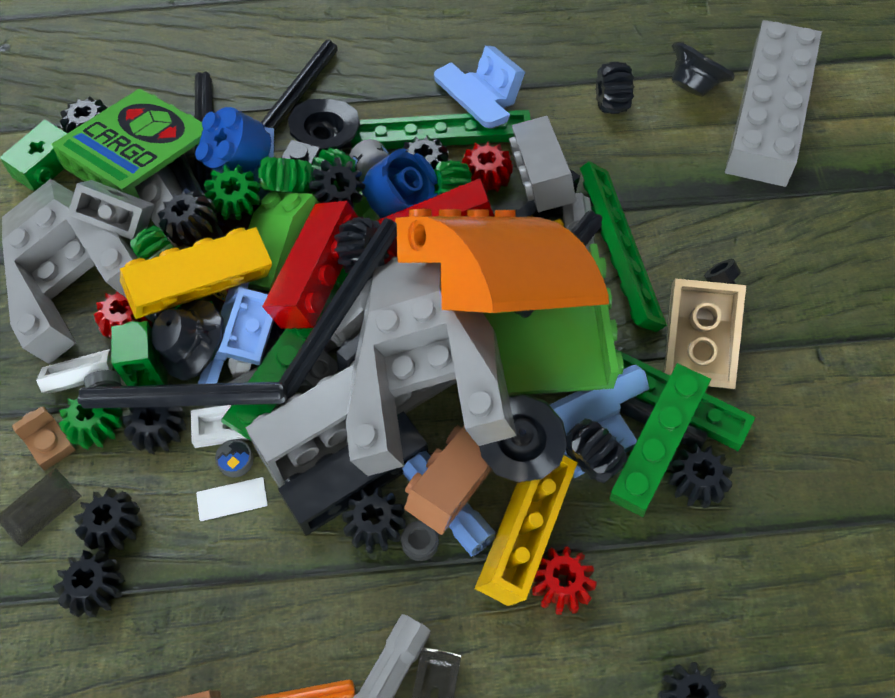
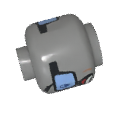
M368 139L361 141L350 152L349 156L356 161L355 171H362L361 177L358 178L360 182L364 181L370 168L389 155L383 144L377 140Z

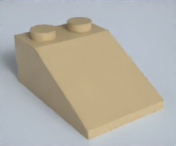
M675 278L671 287L664 373L671 376L678 363L711 378L709 387L736 388L746 285Z

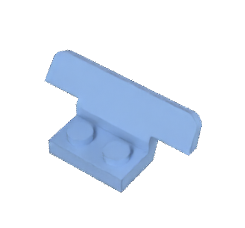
M485 46L476 73L469 72L464 74L452 62L434 72L435 82L485 128H494L508 122L510 114L504 108L514 105L525 75L523 69L494 46Z
M249 282L228 290L221 311V316L224 319L223 339L214 359L200 375L198 384L217 383L223 363L227 360V357L260 366L274 320L262 307L268 294L249 290Z
M632 365L623 369V374L618 375L614 389L577 391L549 405L563 420L566 436L577 423H580L585 418L598 422L604 429H608L609 433L616 437L618 443L624 447V451L627 453L633 450L637 439L619 413L621 409L620 403L649 390L646 373L638 365ZM520 429V434L524 435L526 431L524 429ZM577 465L573 477L576 478L585 472H582L581 468Z

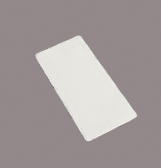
M263 477L196 493L200 521L268 505Z

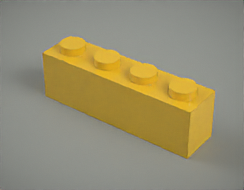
M257 227L248 230L237 228L227 233L225 237L215 240L212 238L201 239L194 243L192 247L182 250L179 248L167 249L158 257L148 260L144 258L131 260L124 267L120 268V283L134 317L138 319L267 277L272 261Z
M564 455L560 465L543 479L517 482L474 589L506 606L527 599L578 462Z

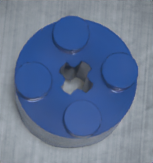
M233 107L222 108L216 113L208 112L203 118L202 136L195 155L205 166L223 173L224 164L228 165L230 171H234L235 167L239 164L242 166L243 173L253 172L257 166H260L261 160L269 156L271 136L270 133L265 131L264 127L266 126L263 123Z
M398 149L367 172L363 181L365 189L361 192L380 219L437 196V193L434 194V185L437 184L436 174L430 163L418 153L413 155L405 152L408 149Z

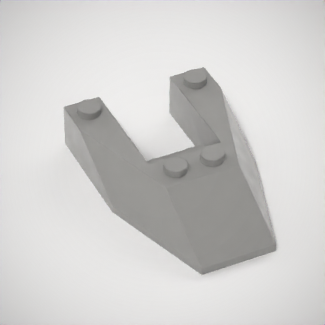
M52 179L44 183L2 217V244L10 325L22 348L48 364H51L76 344L51 299L94 265L105 282L126 298L120 283V268L124 267L129 261L138 259L130 246L128 238L68 216L74 192Z
M398 261L377 267L371 279L352 371L346 418L350 462L367 476L404 467L394 397L454 379L457 382L465 430L478 446L517 436L496 333L483 312L442 310L441 263H398Z

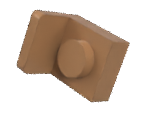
M40 407L35 411L27 413L20 421L12 425L15 433L24 441L44 471L76 451L73 444L66 439V434L61 431L57 420L45 407Z

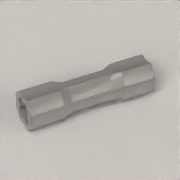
M401 614L386 640L384 650L362 688L353 698H393L412 663L420 655L431 635V630L410 616Z

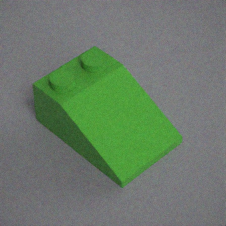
M273 191L262 199L261 205L253 213L248 229L257 227L272 261V266L267 277L249 282L248 288L270 292L314 205L319 203L313 194Z

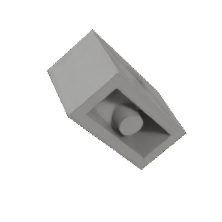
M89 180L76 184L68 216L132 240L137 236L136 234L143 229H147L155 204Z

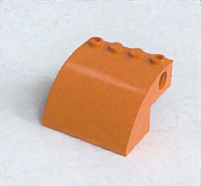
M410 209L409 217L395 218L397 223L398 263H441L442 310L500 313L609 304V294L594 258L585 245L570 230L555 221L541 217H516V210H495V217H489V210H467V216H461V209L439 210V216H432V209Z

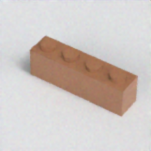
M457 425L452 430L446 440L448 445L442 451L437 448L426 464L428 469L425 473L421 475L417 472L405 489L409 496L404 510L441 535L492 471L490 466L481 457L479 446L465 430V426L460 427Z

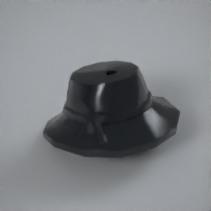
M675 42L672 45L677 58L672 82L685 91L699 97H704L719 83L734 80L733 72L707 58L694 48L682 42Z
M309 99L295 106L288 118L290 135L298 142L320 147V151L328 150L329 148L342 150L346 143L355 138L360 127L357 110L346 102L332 99Z
M196 299L181 304L177 309H169L162 312L155 320L151 331V341L155 349L160 353V360L169 375L187 381L202 374L214 359L223 339L224 319L211 302Z
M525 393L509 396L517 436L479 446L481 457L498 476L517 482L543 479L560 465L568 446L563 420L546 401ZM524 429L526 433L521 435L519 430Z

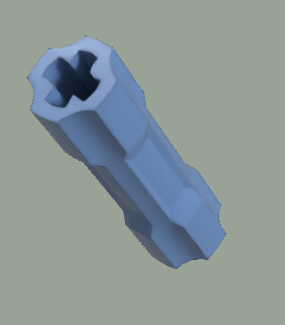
M427 451L419 452L412 459L408 460L402 468L404 471L403 475L409 482L417 472L423 475L428 469L426 464L431 456ZM466 503L449 525L455 538L471 557L479 554L495 539L496 532L479 512L473 510L468 503Z

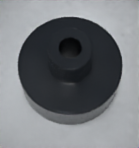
M729 259L710 268L704 277L707 282L736 284L734 280L740 275L741 271L735 260Z

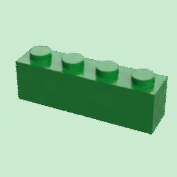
M676 364L611 491L609 501L643 518L710 384L711 378L681 364Z

